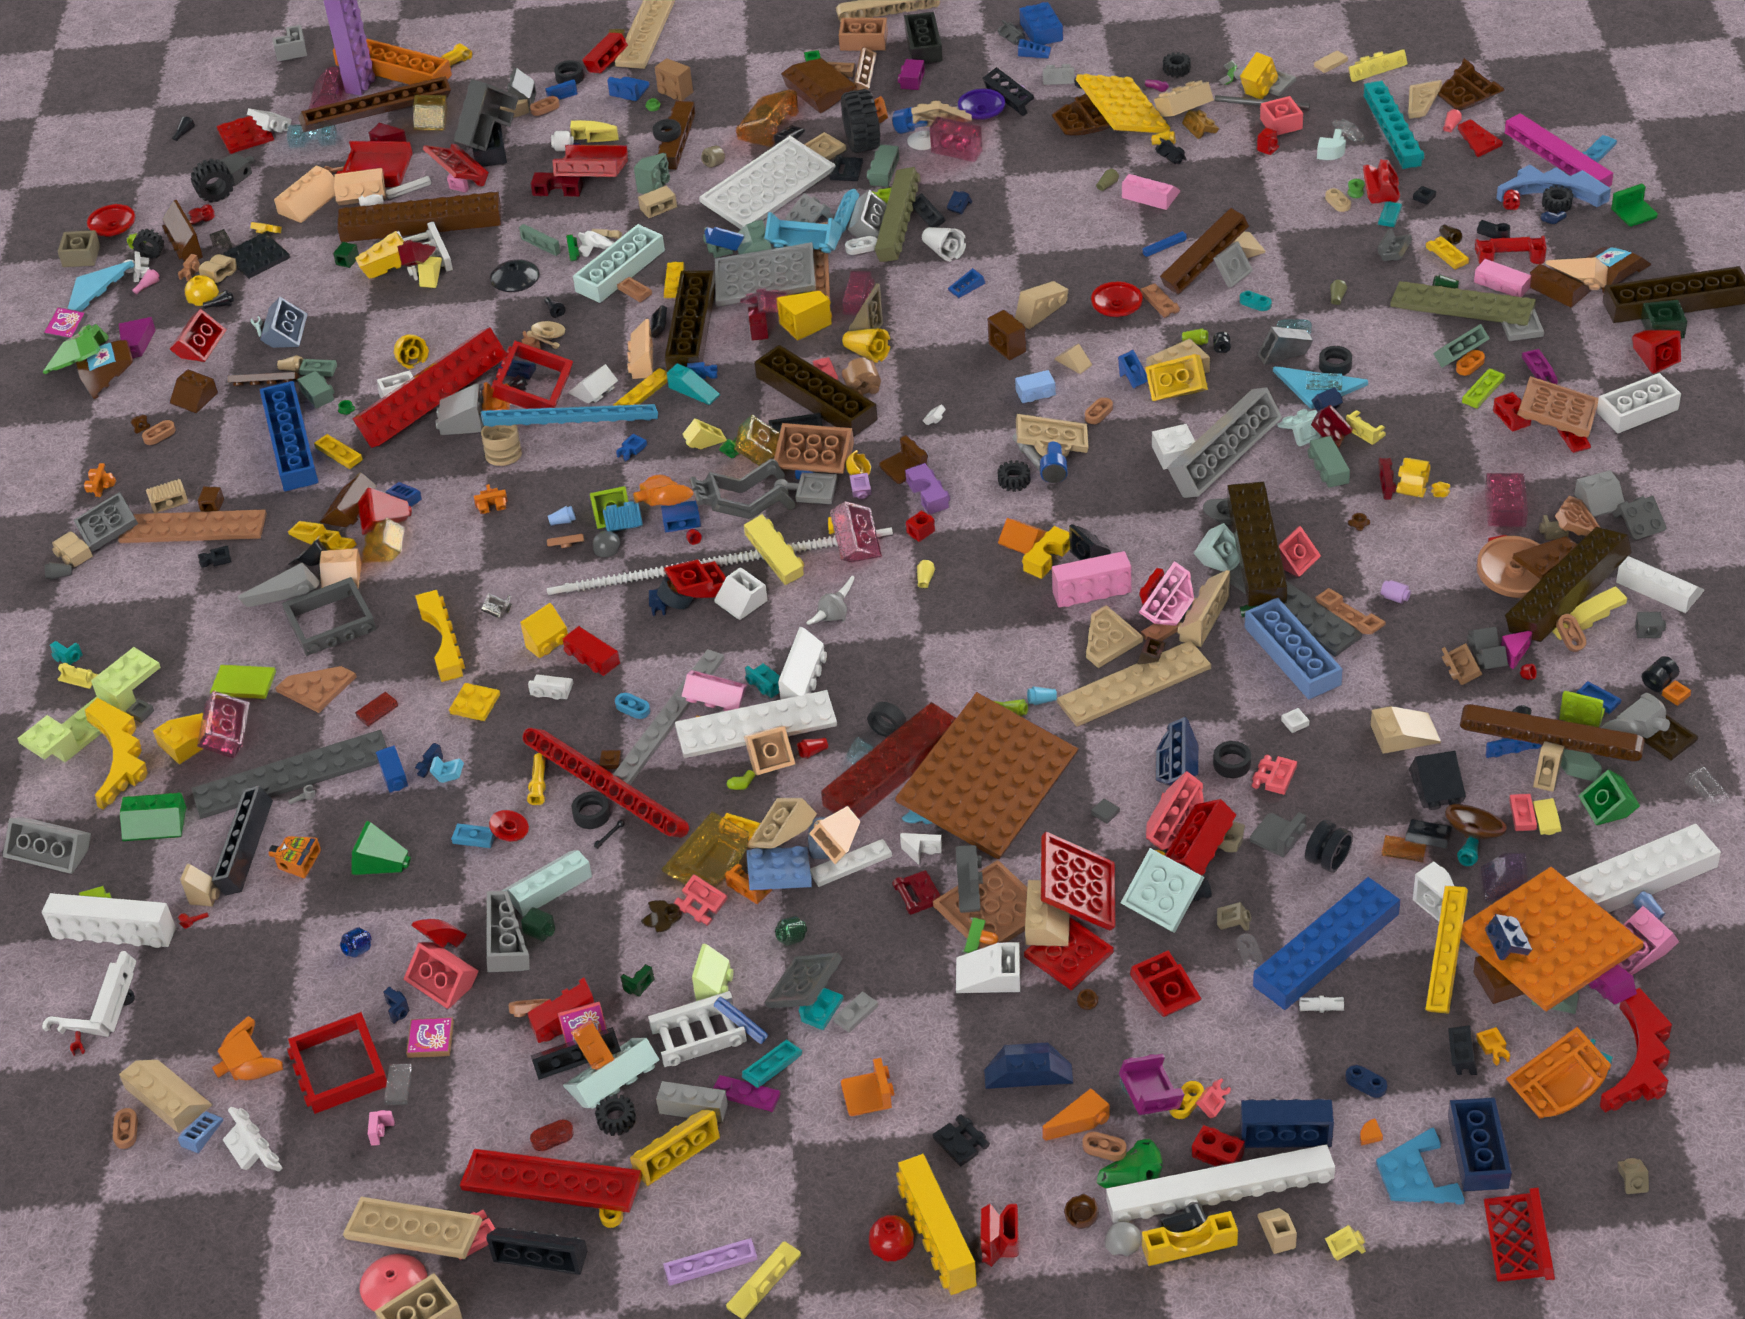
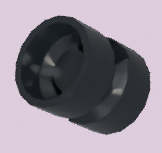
M1661 656L1642 673L1641 678L1646 687L1655 692H1660L1679 675L1680 670L1673 659Z

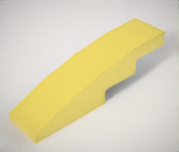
M1615 586L1578 605L1570 615L1576 618L1583 631L1592 627L1593 622L1609 616L1610 610L1626 604L1627 597ZM1563 623V626L1565 628H1568V625L1566 623ZM1555 628L1552 632L1561 640L1562 638L1557 628Z

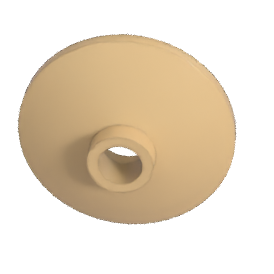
M543 321L532 325L531 331L536 336L552 340L564 335L565 327L556 322Z

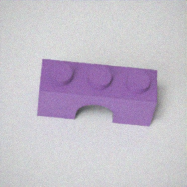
M924 463L905 470L907 484L913 493L921 491V504L929 515L949 508V493L944 491L940 480L935 478L932 469H929Z

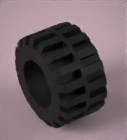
M209 159V161L203 160V163L199 162L198 166L193 168L194 172H191L192 178L190 179L196 193L204 201L208 200L210 203L213 201L218 202L220 199L223 200L226 196L228 197L230 195L229 192L233 191V186L235 185L234 178L223 161L220 162L219 159L215 161L213 159ZM218 178L214 183L206 184L210 179Z

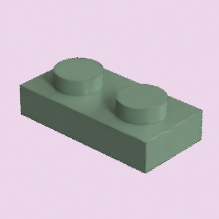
M303 359L299 373L300 375H308L316 371L320 376L333 377L337 363L336 360Z

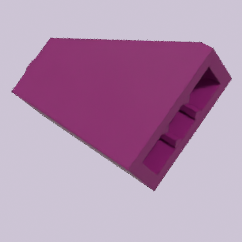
M152 317L119 323L120 340L128 341L132 359L142 357L156 331Z

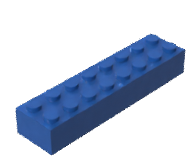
M294 381L261 388L260 394L284 492L319 483Z
M1367 877L1258 967L1253 974V987L1282 1009H1288L1299 997L1307 993L1399 915L1401 899Z

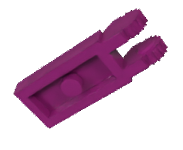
M1540 349L1522 353V359L1535 378L1547 381L1545 377L1548 376L1549 381L1557 385L1558 380L1553 372L1554 370Z

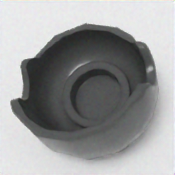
M603 531L594 537L593 551L597 556L610 557L618 552L620 539L617 534L611 531Z

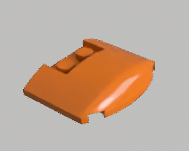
M1576 1027L1507 1077L1506 1080L1540 1119L1565 1113L1587 1100L1601 1086L1608 1070L1611 1068V1064L1584 1033Z

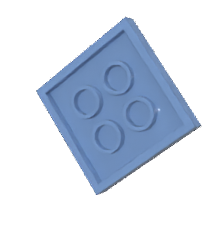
M795 846L793 848L776 847L773 849L755 848L746 850L749 890L812 887L807 847Z

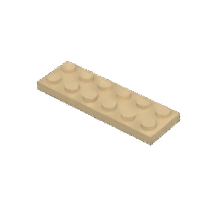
M360 1197L343 1236L347 1240L465 1259L482 1223V1219L479 1215Z

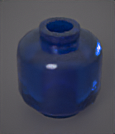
M356 927L342 935L340 948L346 956L356 958L370 950L371 935L368 931Z

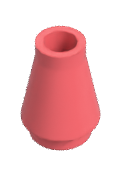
M1452 109L1447 112L1443 127L1444 131L1452 132L1462 120L1460 111Z

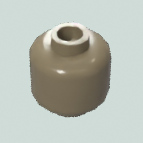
M714 145L702 151L701 160L707 167L713 168L723 164L725 153L721 147Z

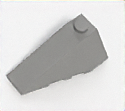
M300 563L238 595V599L246 607L299 597L317 588L320 581L303 563Z

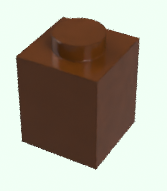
M203 487L197 500L201 512L220 510L224 501L221 487Z

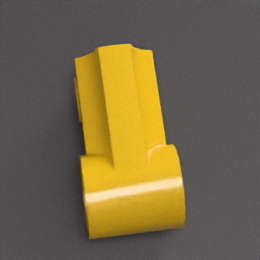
M459 43L454 46L452 51L442 55L440 58L449 60L451 66L461 60L466 62L465 60L471 59L472 51Z

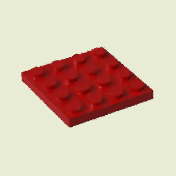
M1045 832L1041 837V901L1111 931L1115 928V862Z

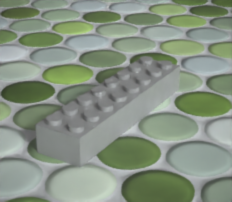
M1267 387L1249 391L1167 467L1182 497H1198L1282 418Z

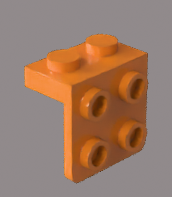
M881 1058L873 1059V1073L841 1080V1087L849 1116L892 1108L891 1096H895L892 1083L887 1082V1079L890 1078L887 1065L883 1066Z

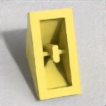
M430 256L424 263L418 264L420 287L436 288L442 262L441 257Z

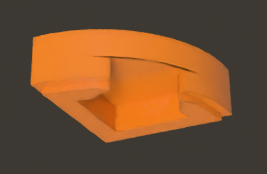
M1374 1118L1366 1122L1360 1133L1361 1146L1382 1141L1383 1135L1376 1119Z

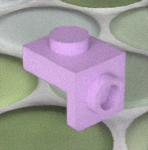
M868 473L850 475L853 497L864 499L871 495Z

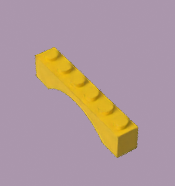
M437 590L415 595L422 620L436 627L442 635L441 646L434 657L441 682L462 677V670L465 669L463 659L458 658L461 656L459 646L454 645L457 644L455 633H450L453 631L451 621H447L449 619L447 608L443 609V607H446L443 596L439 597Z

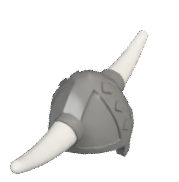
M851 576L847 583L835 594L826 593L818 602L817 614L808 620L807 624H814L821 620H841L844 622L846 620L847 606L843 600L855 577Z

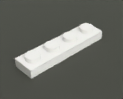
M881 839L845 854L837 864L830 860L810 869V873L818 887L890 858L892 857V852L885 841Z

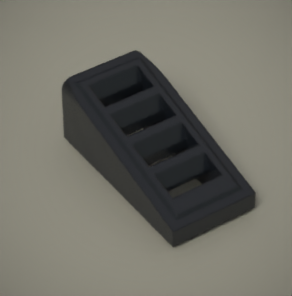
M791 125L774 135L775 144L780 143L789 136L797 140L805 132V129Z

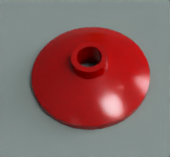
M501 810L491 816L489 828L499 839L514 842L523 839L528 834L529 824L521 814L511 810Z

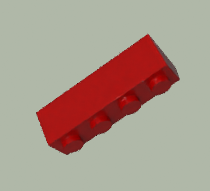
M1222 799L1195 804L1164 856L1203 876L1206 872L1205 868L1215 856V851L1224 841L1225 834L1233 826L1236 814Z

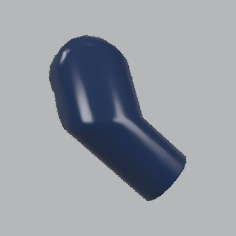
M1560 211L1557 214L1545 212L1540 216L1543 222L1549 224H1557L1567 217L1564 211Z

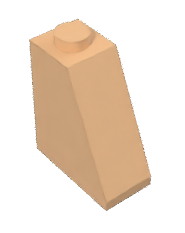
M847 806L820 821L809 834L833 863L837 864L849 851L860 820Z

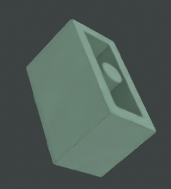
M316 371L298 379L301 392L316 409L334 401L333 394L335 392L330 384L328 385L325 378Z

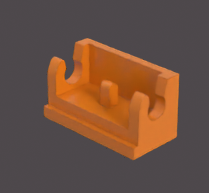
M740 864L735 865L730 871L725 873L727 886L758 905L772 889L749 890L748 874L741 869L742 866Z
M592 1020L571 1031L592 1069L597 1070L615 1060Z

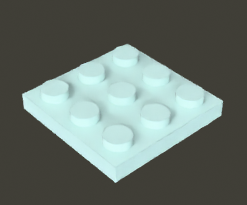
M1150 848L1121 904L1175 933L1204 877Z

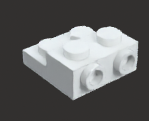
M248 108L247 115L253 116V120H257L256 124L262 126L263 130L271 131L273 129V131L280 133L283 130H290L292 119L273 112Z

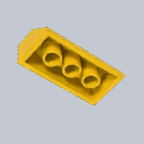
M701 1110L691 1115L680 1125L674 1126L662 1137L656 1138L650 1145L635 1152L630 1157L632 1169L641 1170L643 1175L641 1180L649 1186L718 1140L720 1136L715 1112L712 1110Z

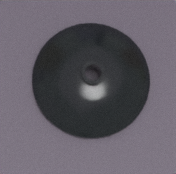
M508 260L499 264L492 271L490 281L493 287L500 291L519 292L530 288L539 279V269L535 264L527 260Z

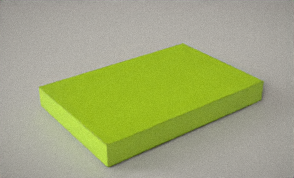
M220 665L210 694L211 696L266 699L276 673L275 667Z

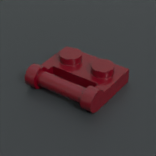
M926 870L905 878L898 877L892 882L894 889L899 891L904 900L906 910L910 915L933 907V901L941 896ZM907 886L912 888L919 901L918 903L914 902L906 889Z

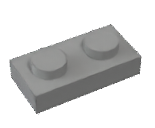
M862 991L833 1017L834 1022L850 1033L878 1007V1002Z

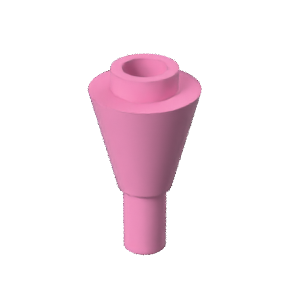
M148 269L139 284L132 291L138 294L144 288L159 282V274L154 269Z

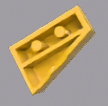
M395 231L365 252L360 253L356 257L360 269L370 279L387 273L390 268H400L401 261L397 246L402 245L404 240Z

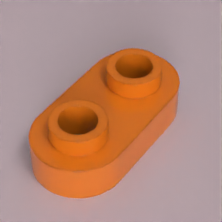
M1479 350L1469 351L1457 361L1456 372L1464 376L1472 374L1484 364L1485 354Z

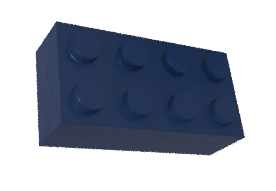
M1495 1097L1450 1100L1448 1120L1463 1192L1509 1189L1512 1173Z
M1241 1100L1240 1135L1241 1140L1245 1142L1244 1148H1292L1322 1145L1332 1147L1334 1128L1332 1100Z

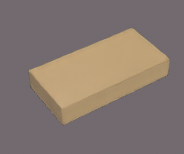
M1337 50L1314 62V67L1326 73L1347 62L1348 57Z

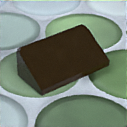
M1147 637L1137 664L1159 662L1166 643Z

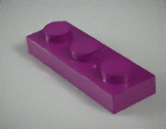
M719 1075L713 1089L725 1090L727 1100L770 1112H773L781 1095L779 1090L764 1086L757 1088L749 1082Z

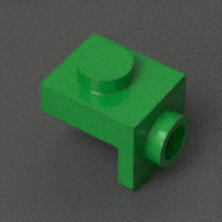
M741 432L733 441L727 439L720 446L719 451L730 458H735L745 449L747 436Z

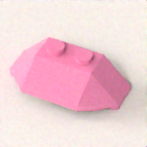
M1174 561L1139 613L1154 624L1176 626L1194 600L1190 572Z

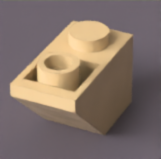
M1277 1208L1258 1214V1219L1274 1254L1296 1248L1297 1232L1288 1213Z

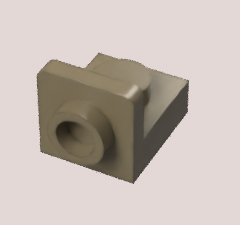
M1241 902L1217 908V925L1221 930L1241 925L1244 931L1249 930L1251 914L1248 909L1244 908Z

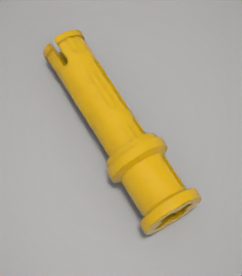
M540 753L534 755L532 780L528 784L530 793L527 795V802L530 805H542L545 801L543 792L546 790L544 782L546 757L543 756L542 760V754Z

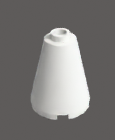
M929 227L922 234L923 242L946 261L950 262L953 258H960L965 250V235L956 228Z

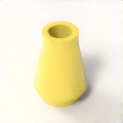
M922 560L917 565L918 587L928 588L935 571L933 562Z

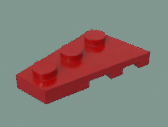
M1471 119L1458 125L1459 132L1470 144L1469 146L1474 150L1477 158L1501 147L1503 141Z

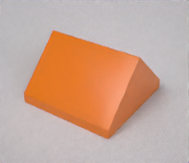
M1006 518L998 544L1026 554L1034 547L1035 543L1044 537L1047 531L1019 520Z

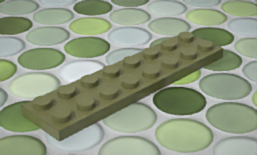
M1399 281L1391 300V307L1502 323L1505 321L1509 324L1516 323L1528 326L1536 305V299L1527 297L1522 298Z

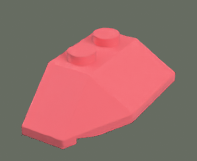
M1188 771L1166 790L1146 824V839L1161 850L1169 849L1194 805L1204 803L1203 783Z

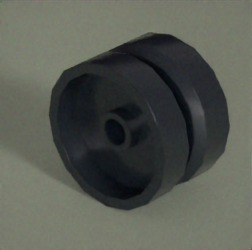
M1322 820L1312 832L1306 845V861L1315 865L1321 863L1323 869L1331 873L1336 872L1348 856L1353 842V833L1345 828L1340 827L1337 829L1336 824L1328 820Z

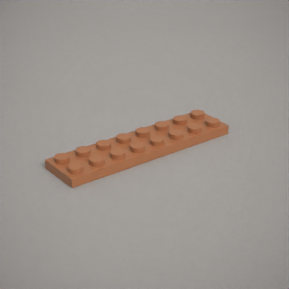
M266 510L133 514L138 524L131 530H127L119 535L118 540L120 543L259 539L262 535L267 513Z

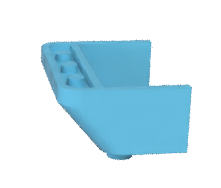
M768 212L765 239L773 244L774 248L812 242L815 250L831 253V251L835 250L842 234V227L833 218H829L828 224L785 221L778 219L773 213Z

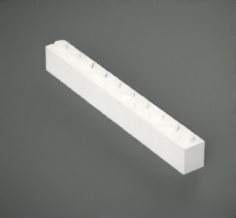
M1322 1145L1107 1188L1106 1201L1113 1223L1129 1222L1137 1218L1148 1219L1153 1215L1161 1213L1172 1214L1176 1210L1185 1209L1192 1204H1208L1213 1206L1221 1201H1238L1246 1196L1253 1195L1258 1197L1266 1192H1282L1287 1188L1296 1186L1303 1188L1308 1184L1316 1182L1327 1183L1334 1179L1335 1165L1328 1146Z

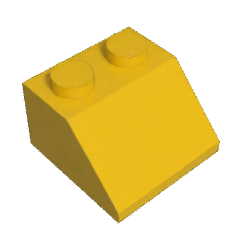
M548 603L520 622L526 648L539 659L544 655L550 654L559 645H563L562 638L568 634L566 625L551 603Z

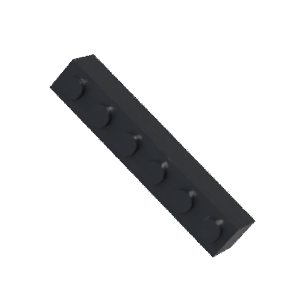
M261 786L243 790L212 878V882L225 896L242 892L273 802Z

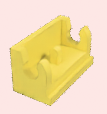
M1358 410L1346 416V422L1353 428L1352 433L1373 445L1386 436V433L1382 431L1385 429L1383 425L1374 428L1369 423L1361 420V417H1356L1361 413Z

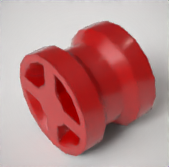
M1512 189L1504 193V208L1506 210L1518 209L1520 206V193Z

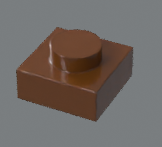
M601 750L599 766L604 769H617L621 762V750Z

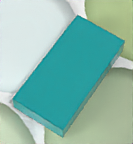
M1386 201L1378 220V225L1395 227L1402 204Z

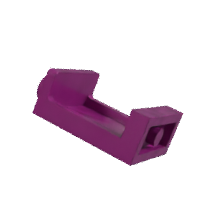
M1150 1054L1138 1058L1131 1057L1124 1060L1119 1075L1139 1115L1179 1109L1185 1094L1182 1088H1173L1163 1068L1165 1059L1163 1054Z

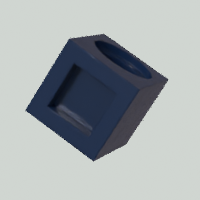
M1336 387L1317 394L1311 400L1317 412L1329 405L1336 409L1343 403L1342 396Z

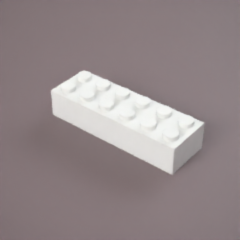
M50 893L42 910L52 937L60 940L69 938L76 941L92 940L97 943L104 941L118 945L127 943L134 946L150 945L159 948L161 946H169L176 929L167 903Z

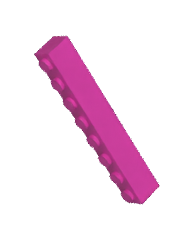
M1521 113L1506 120L1505 134L1565 173L1572 176L1583 170L1606 186H1612L1613 172Z

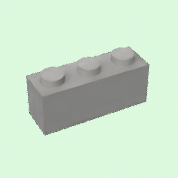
M664 1081L661 1083L656 1098L659 1114L689 1118L701 1110H712L716 1114L717 1122L721 1123L728 1106L725 1090Z

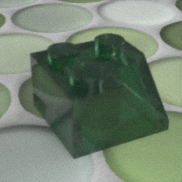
M1678 300L1643 303L1641 321L1645 330L1680 331L1681 339L1685 338L1687 319Z

